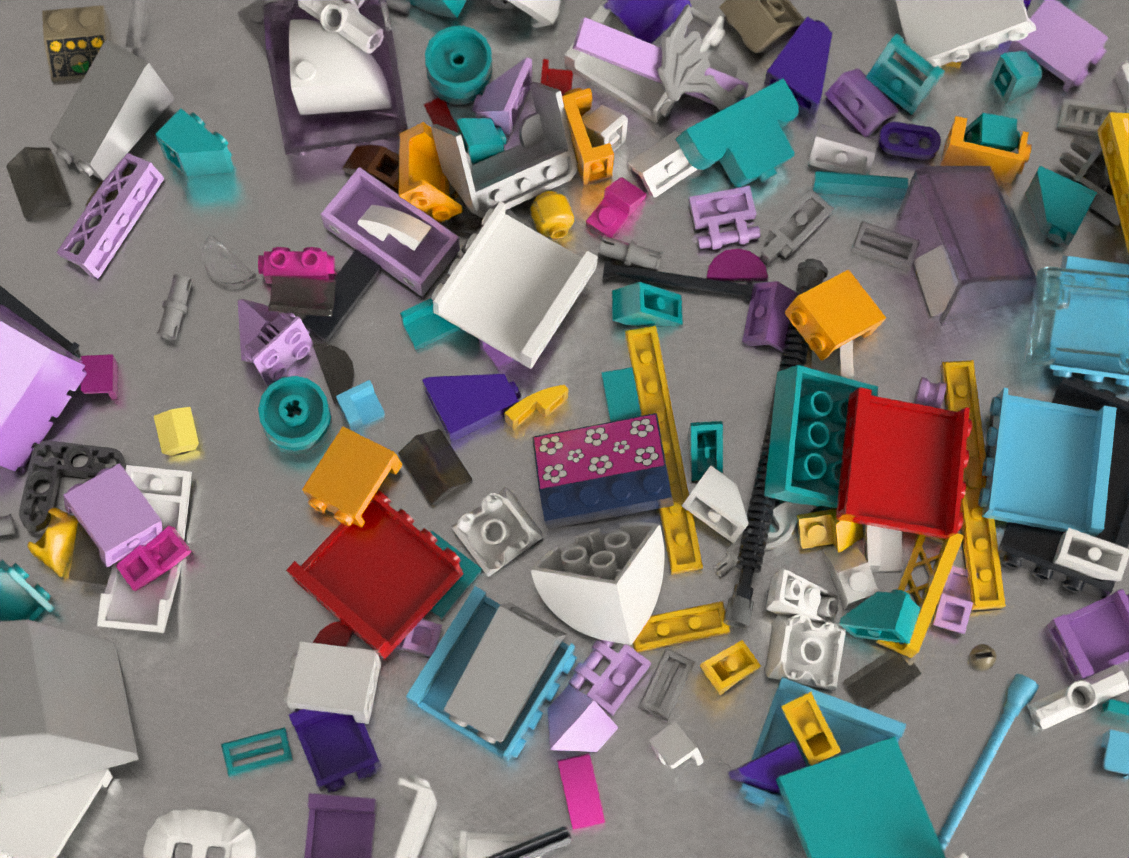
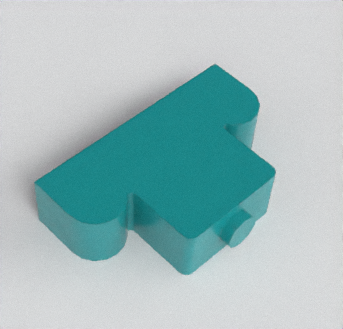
M783 78L689 127L675 140L688 162L696 169H708L719 160L735 188L743 187L758 178L762 183L776 175L777 171L775 169L795 155L782 128L797 117L799 106Z

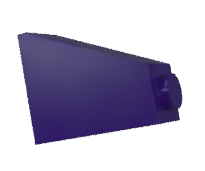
M807 16L767 70L764 84L770 86L784 78L798 106L815 116L821 102L833 32L823 22L819 20L814 21Z
M505 374L436 376L422 379L423 389L451 443L505 417L504 412L518 403V399L522 398L514 381L508 382Z

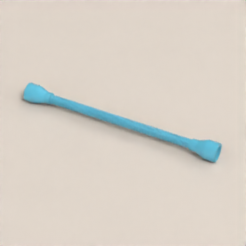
M1015 674L1008 688L1007 702L1003 708L1002 717H1000V721H998L996 728H994V732H992L988 740L989 743H986L985 750L980 755L981 757L978 758L979 761L976 762L977 764L974 766L973 772H971L969 779H967L968 783H965L961 791L962 794H959L958 801L955 802L956 805L951 809L952 812L949 813L950 816L947 817L948 819L945 821L944 827L941 828L942 831L939 832L938 840L943 850H946L950 842L949 839L952 838L951 835H954L955 828L958 827L957 824L960 823L961 817L964 816L963 813L966 812L965 810L968 808L969 802H971L975 791H977L981 780H983L982 776H985L986 769L989 768L990 762L993 761L992 758L995 757L994 755L997 753L998 747H1000L1004 736H1006L1008 729L1012 725L1013 718L1018 717L1021 709L1032 701L1039 688L1035 681L1024 675Z

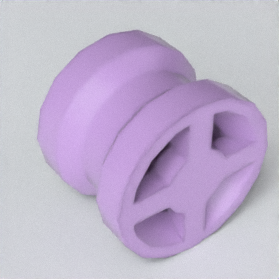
M921 377L914 404L941 408L946 391V383L938 382L935 384L931 383L928 378Z

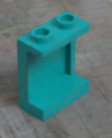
M0 561V622L34 621L44 610L51 613L55 609L48 602L52 596L38 583L34 587L30 586L25 581L29 575L16 562L10 567L5 561Z

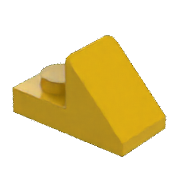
M837 509L798 514L799 544L802 549L834 544L837 552H842L863 538V525L836 520Z
M743 640L699 665L720 696L735 683L751 675L761 667Z
M811 692L781 706L796 736V741L811 766L841 752Z

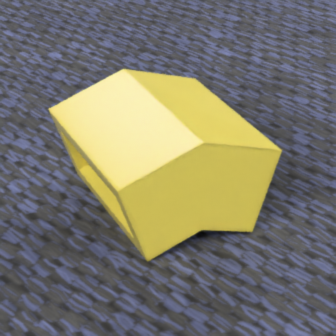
M191 407L171 409L154 415L163 454L173 456L181 452L196 450L199 442Z

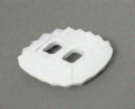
M188 809L172 810L158 817L154 825L147 832L146 843L143 849V858H172L174 845L180 842L192 844L191 858H206V851L210 846L224 847L226 850L225 858H255L256 844L250 828L239 818L220 812Z

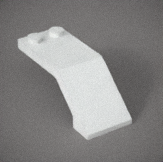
M126 465V473L162 520V531L168 526H172L185 540L192 472ZM121 560L114 563L105 593H101L97 626L164 633L182 567V560L163 575L137 591L132 590L117 569L116 565Z

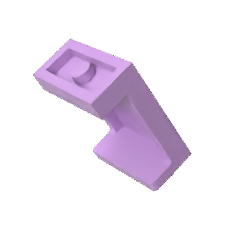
M1045 0L1030 18L1035 24L1036 31L1028 33V36L1024 39L1012 41L1008 52L1026 51L1029 57L1035 59L1040 65L1063 80L1065 84L1062 89L1068 92L1073 85L1079 87L1089 74L1086 69L1091 63L1097 65L1107 52L1103 47L1108 37L1057 0Z
M120 463L112 468L102 469L94 478L83 484H75L63 495L66 511L69 514L73 513L99 548L100 559L106 567L126 557L139 545H147L162 532V520Z

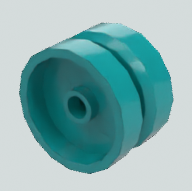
M450 26L438 31L429 40L425 50L427 82L432 92L442 101L454 105L469 104L475 101L478 94L483 95L486 86L493 79L492 53L487 39L476 29L466 26Z
M299 376L281 378L270 384L261 396L258 407L260 423L270 443L280 451L293 455L310 453L320 447L329 436L332 426L330 406L320 386L310 379Z

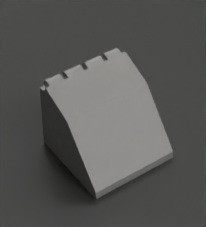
M30 620L1 621L0 786L7 797L138 760L117 648L114 642Z

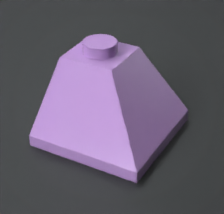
M524 58L488 84L483 95H477L472 108L476 118L492 119L496 128L501 127L506 136H511L530 91L532 59Z

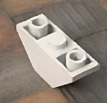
M779 569L770 580L766 610L785 616L800 614L807 616L811 621L834 624L835 615L838 611V595L785 569Z

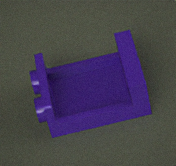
M301 709L288 715L315 777L318 789L321 792L327 790L329 794L341 790L347 786L345 781L354 777H358L359 780L371 777L377 773L376 768L382 766L365 724L355 722L353 715Z

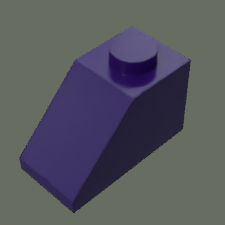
M792 741L729 771L728 774L733 780L770 794L780 793L776 782L778 777L806 768L807 766L795 741Z

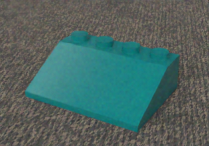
M800 365L778 371L764 496L791 503L837 508L849 394L860 387L871 389V395L878 396V386Z

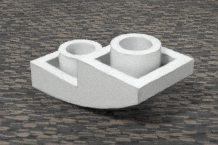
M371 205L357 223L369 234L376 236L381 241H384L390 234L400 243L414 251L431 229L429 225L409 214L379 205Z

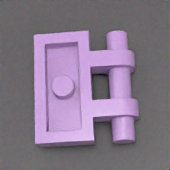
M750 186L689 197L695 230L707 228L709 235L697 237L699 249L711 247L712 250L722 248V245L735 242H738L739 245L747 244L751 239L760 238L759 226L747 228L745 221L756 218ZM735 223L736 230L719 232L718 225Z
M596 640L591 647L593 651L583 664L579 663L573 670L575 674L568 683L579 690L585 681L589 682L593 687L587 693V696L593 699L601 709L613 716L652 663L627 644L623 646L619 653H616L611 649L615 642ZM604 658L610 662V665L599 676L593 671Z

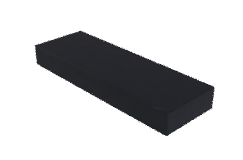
M355 250L324 291L327 299L321 303L314 304L302 320L305 328L327 343L382 270L381 266Z

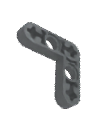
M42 441L40 444H37L32 451L19 509V517L23 526L29 531L39 532L49 525L51 514L48 511L54 506L60 475L94 478L99 471L106 468L103 463H109L110 459H115L116 464L120 463L123 469L126 470V462L122 453L117 449L57 441ZM48 451H52L54 457L49 458L48 462H44L41 456H46ZM63 452H65V454H64V465H62V463H61V461H60V459H59V458H63ZM85 454L88 457L87 463L82 467L72 466L71 459L74 455ZM94 456H97L99 463L95 462ZM40 479H46L50 482L49 489L43 493L33 491L34 483ZM34 501L39 502L38 510L41 516L36 517L35 521L31 522L28 515L34 514L36 507Z

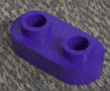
M890 122L881 129L878 142L881 149L888 154L925 160L937 154L941 145V137L935 129L928 126ZM894 137L899 143L892 144L889 138ZM926 142L929 148H921L919 143Z

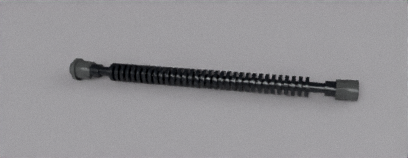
M806 259L805 262L798 264L797 271L799 272L796 287L798 295L823 283L824 278L828 276V269L823 266V262L817 259ZM790 320L778 371L806 364L809 345L795 326L791 324ZM775 391L773 392L772 406L770 407V414L766 424L767 429H765L764 444H762V452H760L759 467L756 470L757 475H755L754 479L755 483L751 493L752 498L749 502L751 506L748 507L747 519L749 524L743 531L742 535L744 537L741 539L742 545L739 548L741 553H738L737 559L739 561L736 562V568L741 570L739 583L734 586L732 598L729 597L723 621L725 624L736 628L746 629L750 625L754 605L752 600L754 589L751 587L754 573H760L762 569V557L765 555L764 549L767 545L765 541L768 540V533L770 532L772 522L771 518L774 513L772 510H774V502H776V499L764 496Z

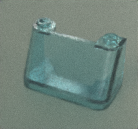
M1058 267L1041 268L1037 272L1024 352L1025 364L1036 366L1050 365L1055 361L1057 351L1119 357L1120 367L1129 374V275Z

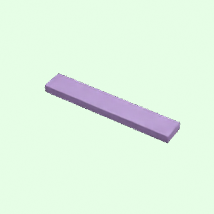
M586 17L581 19L573 49L662 84L657 71L662 63V48ZM708 68L704 74L705 76L713 75L716 82L728 92L738 84L743 85L747 91L749 85L747 82L712 68ZM686 93L688 95H691L693 97H696L698 99L715 105L703 93ZM745 95L742 98H740L737 102L743 100L745 98Z

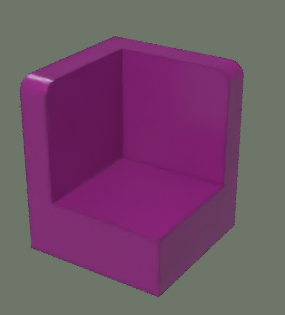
M114 355L81 356L82 363L85 365L83 369L87 372L81 382L82 393H108L111 399H118V362Z

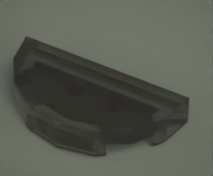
M329 343L312 344L335 404L337 403V395L353 387L355 379L353 362L346 351L336 346L329 345Z

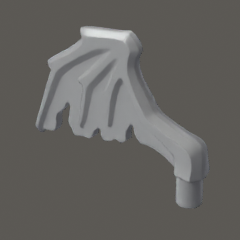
M687 4L670 28L667 36L662 35V63L657 71L669 100L678 101L680 96L687 92L703 93L722 111L737 103L740 98L746 95L747 91L743 85L738 84L728 92L716 82L713 75H704L710 67V62L707 60L706 51L700 52L703 41L699 31H691L684 38L686 26L693 19L690 11L691 6Z

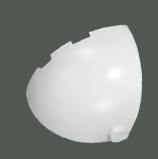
M291 19L289 26L291 90L300 115L392 108L387 82L380 66L371 53L364 52L337 32L326 31L321 22Z
M633 522L621 523L620 529L601 532L600 528H596L574 536L576 542L562 549L559 546L554 547L530 569L535 587L542 600L567 625L597 639L632 645L649 620L661 589L664 572V541L661 526L657 523Z

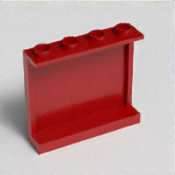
M860 387L849 394L836 520L948 539L958 534L963 524V513L960 512V505L966 492V482L963 481V474L969 461V451L966 449L967 437H969L972 430V420L969 419L970 408L965 407L957 412L872 396L871 389Z
M377 490L362 514V518L365 521L362 528L353 523L350 527L340 523L301 566L294 561L286 571L295 583L370 648L377 651L378 655L385 660L464 573L459 565L461 559L451 549L447 547L443 551L435 544L438 540L425 528L419 531L412 525L415 521L408 513L401 508L398 512L390 506L391 500L380 490Z

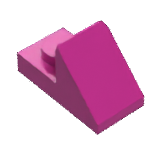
M620 177L606 187L603 200L586 220V226L602 237L605 235L614 239L644 200L647 193L623 177Z

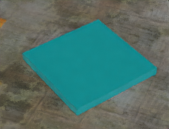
M895 736L776 779L807 858H946Z

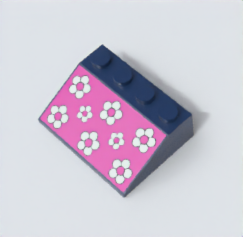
M657 413L532 437L543 517L548 529L674 506Z

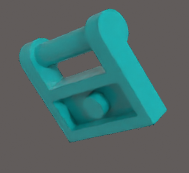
M895 34L865 78L913 115L919 110L945 71L938 65L934 67L906 45L904 38L899 34ZM895 52L926 75V80L923 82L894 59L893 55Z

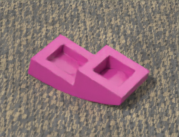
M168 526L146 546L139 545L116 567L132 590L137 591L170 570L192 551L177 530L172 526Z
M586 753L557 760L572 829L605 823L590 754Z

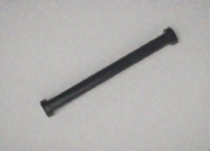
M605 260L603 270L604 279H609V276L737 295L743 296L744 300L749 301L751 300L753 282L747 281V284L615 265L611 264L610 260Z

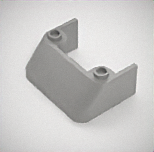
M535 81L530 83L536 112L526 116L520 123L519 137L521 144L472 165L469 154L465 151L461 134L437 124L431 126L442 172L471 213L484 218L486 212L490 208L495 209L500 201L505 203V210L562 185L574 177L577 171V161L560 90Z

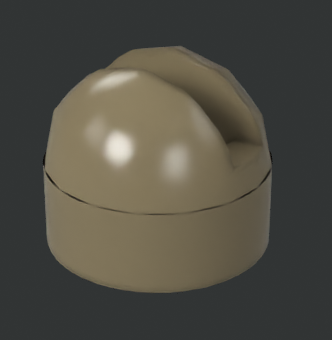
M979 644L971 650L969 662L974 669L987 671L995 664L996 653L991 646ZM990 653L991 655L989 658L976 660V654Z

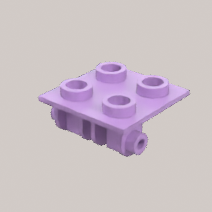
M290 310L286 313L281 312L271 322V325L279 334L270 325H267L266 329L274 338L271 340L261 331L259 335L265 343L256 336L245 346L246 350L242 353L249 362L253 361L267 386L281 379L286 374L287 369L296 360L304 358L314 345L300 317H296Z

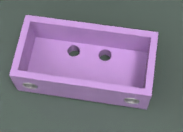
M360 167L321 213L323 225L327 230L380 265L382 269L422 297L460 251L459 237L401 198L396 192ZM371 205H379L409 214L429 225L431 229L414 251L400 243L390 234L384 241H381L376 236L369 234L357 223Z

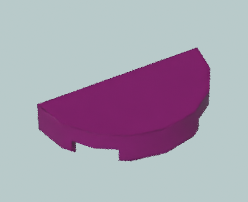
M736 248L725 250L715 256L708 266L706 278L721 281H768L766 266L757 255L748 250Z

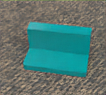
M431 298L400 313L402 326L415 351L461 330L458 326L434 313L433 300Z

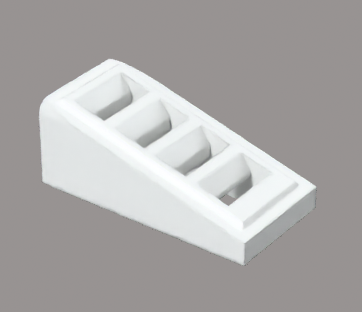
M1064 99L1058 129L1099 139L1097 130L1100 126L1095 125L1096 116H1102L1101 125L1109 112L1126 113L1125 107ZM1072 109L1077 110L1075 122H1069ZM1084 112L1090 113L1087 124L1082 123Z

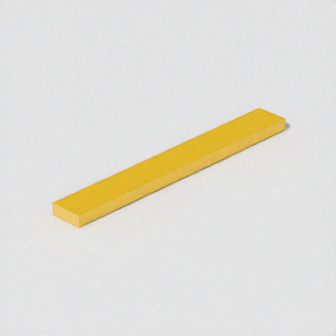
M656 326L626 330V343L631 367L633 368L641 415L657 413L674 506L658 509L671 575L703 570L693 514L682 507V504L689 496L657 328Z
M974 360L942 362L940 367L942 382L946 383L944 395L946 409L958 412L965 407L970 408L969 419L972 420V430L969 437H967L966 449L969 451V461L963 474V481L966 482V492L960 505V512L963 513L961 532L964 535V556L966 570H968L969 575L967 579L968 586L970 585L971 602H973L971 610L1004 608L1006 604L995 520L982 517L983 507L978 504L981 488L986 486L987 476L982 475L986 452Z

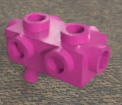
M286 247L272 248V251H264V255L258 256V273L263 274L266 284H297L300 289L309 288L315 304H318L327 299L321 284H329V274L335 273L334 255H328L327 251H322L321 248L306 247L303 251H291V249Z

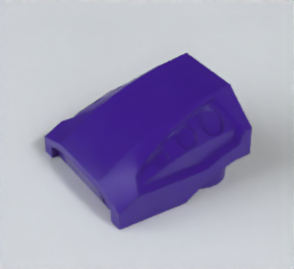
M608 0L602 6L606 10L609 9L635 38L652 44L676 21L685 5L689 4L691 6L689 0Z

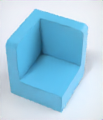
M370 380L336 396L338 406L352 431L385 416V412Z
M1110 729L1102 737L1101 747L1106 748L1103 768L1123 773V778L1129 779V733Z

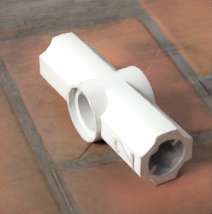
M298 0V6L318 19L326 31L337 32L364 52L373 53L381 45L384 38L383 29L361 15L354 4L344 3L341 0Z
M1116 664L1029 704L1030 716L1040 731L1045 730L1129 691L1128 680L1123 670ZM1073 690H1078L1084 694L1086 699L1084 705H1078L1072 699Z

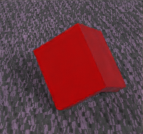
M543 59L540 84L560 90L562 96H564L572 88L573 72L571 70L549 68V59Z

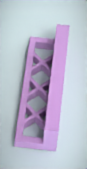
M127 153L103 181L56 253L60 257L78 264L89 276L99 279L157 191L164 177L151 162ZM129 163L135 165L136 168L132 174L123 178L122 173ZM118 189L119 194L115 200L106 203L105 198L109 192ZM101 215L102 219L99 224L89 228L91 219ZM85 241V245L78 255L70 252L77 242Z

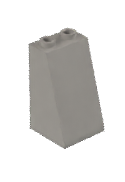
M107 39L49 140L58 149L55 154L68 165L73 162L86 176L90 177L93 174L104 181L174 100V97L149 62Z
M511 602L500 605L444 708V711L450 714L449 719L462 727L467 725L479 730L477 735L490 743L495 744L496 741L501 743L506 740L564 640L566 633Z

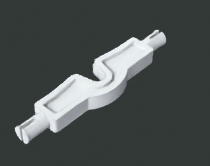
M786 501L772 510L774 512L772 519L777 525L778 531L776 533H768V540L765 541L767 545L764 550H774L786 543L797 525V515L814 512L818 506ZM742 537L727 548V556L713 566L714 571H718L717 575L719 577H722L736 566V562L739 561L737 557L738 553H741L739 548L742 545Z

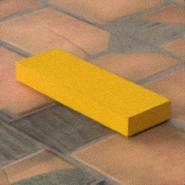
M723 601L650 616L646 625L632 643L634 650L641 653L730 634L729 625L723 622L725 617Z

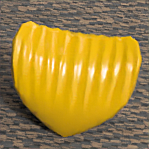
M52 508L48 511L51 514V520L44 534L36 543L28 542L27 547L33 556L47 565L59 577H62L69 558L76 551V547L83 540V537L87 535V532L75 515H70L58 508Z

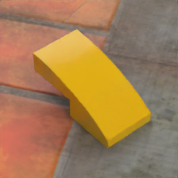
M559 385L531 394L504 412L505 422L514 430L535 410H538L546 418L568 399L569 389L565 385Z

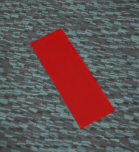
M438 97L423 104L433 125L437 124L457 132V124L445 101Z

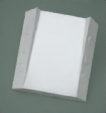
M506 487L498 493L487 495L479 507L470 513L464 514L452 526L453 531L489 577L543 538L542 530L535 524L517 500L515 494Z
M778 614L771 624L772 634L767 664L764 668L767 677L779 680L783 677L799 684L834 691L838 683L846 630L830 622L820 623L811 621L807 616L800 614L794 616Z

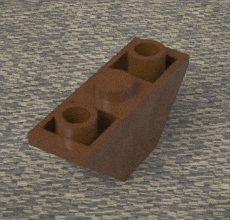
M358 143L342 167V170L353 175L360 167L399 195V154L381 145Z

